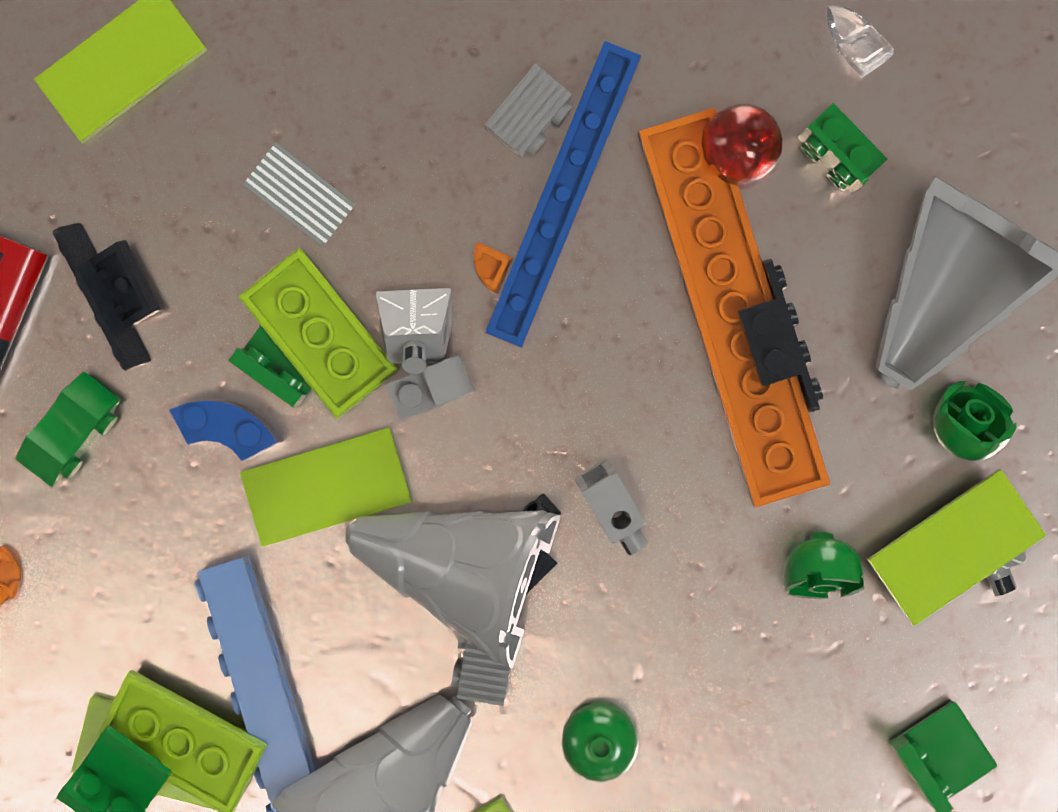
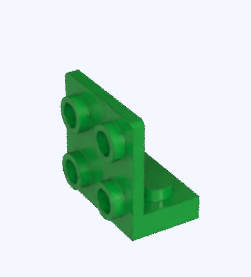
M834 103L798 136L802 142L799 147L803 153L814 163L820 160L830 171L827 177L841 191L847 188L853 193L869 181L868 178L888 160Z
M261 325L243 349L237 348L228 360L292 408H298L312 389Z
M954 701L949 702L888 742L935 812H950L954 808L948 799L997 767V763L958 704Z
M107 726L82 764L61 788L55 798L74 812H145L172 774V771L163 765L159 759L151 756L130 741L127 736L119 733L111 726Z

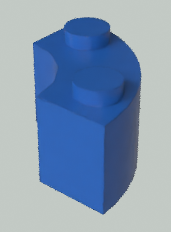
M196 401L179 405L169 410L188 445L204 441L219 442L232 449L241 461L250 460L283 442L275 429L263 417L250 409L225 401Z

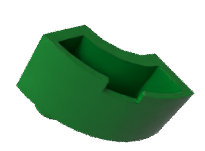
M83 371L60 392L45 416L26 435L15 460L51 488L62 477L69 480L81 467L83 461L79 458L100 433L104 436L116 422L117 417L113 412L121 399Z

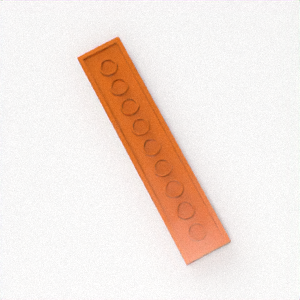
M715 108L638 131L753 506L756 508L831 485L798 377L794 376L761 387L737 311L774 299Z

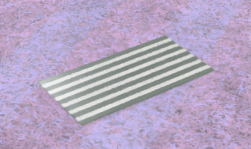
M275 142L243 183L245 187L322 247L356 205L277 142Z

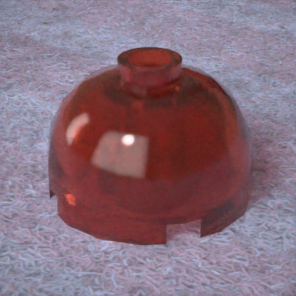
M748 103L728 106L717 112L712 120L707 122L703 128L701 145L707 164L709 166L714 165L716 170L721 173L718 177L724 182L738 186L753 183L774 169L782 154L783 138L781 128L775 118L765 109Z

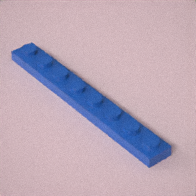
M604 41L485 332L486 334L522 348L641 55Z

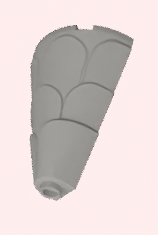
M933 176L923 194L910 248L906 249L896 297L890 300L875 364L878 371H880L878 378L895 389L903 385L911 391L968 351L969 344L1005 320L1014 309L1057 278L1058 251L1041 242L1029 232L953 185H948L939 177Z
M543 510L502 513L477 511L439 515L425 511L361 516L356 522H351L345 535V543L349 545V552L400 595L405 598L411 597L444 626L451 627L495 663L513 668L524 634L523 629L516 627L539 552L542 551L549 554L561 516L547 513Z
M438 694L379 728L378 733L336 755L331 762L286 787L271 804L278 812H435L443 788L448 787L469 733L472 721L467 716L471 710L454 695L448 701Z

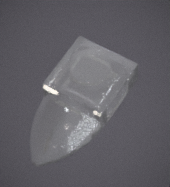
M829 5L827 7L828 27L837 43V51L861 78L893 57L894 48L862 15L842 6Z

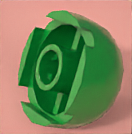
M959 381L948 387L933 413L935 435L941 445L958 458L968 461L990 458L1001 451L1012 438L1017 428L1016 422L1013 424L1010 417L1014 411L1006 399L989 386L978 383L976 387L964 386L966 381Z
M819 532L811 534L810 540L800 543L788 555L784 570L785 591L789 590V595L807 599H828V593L841 590V597L857 594L864 589V576L860 557L856 550L848 543L834 539L832 533Z
M600 701L589 703L590 705L583 706L571 713L563 726L561 747L564 759L575 773L586 780L606 782L617 779L630 769L637 757L639 738L636 726L627 712L613 703Z

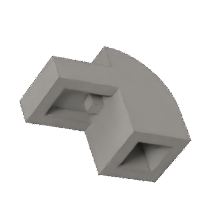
M461 355L428 366L419 374H410L385 385L400 422L476 392Z

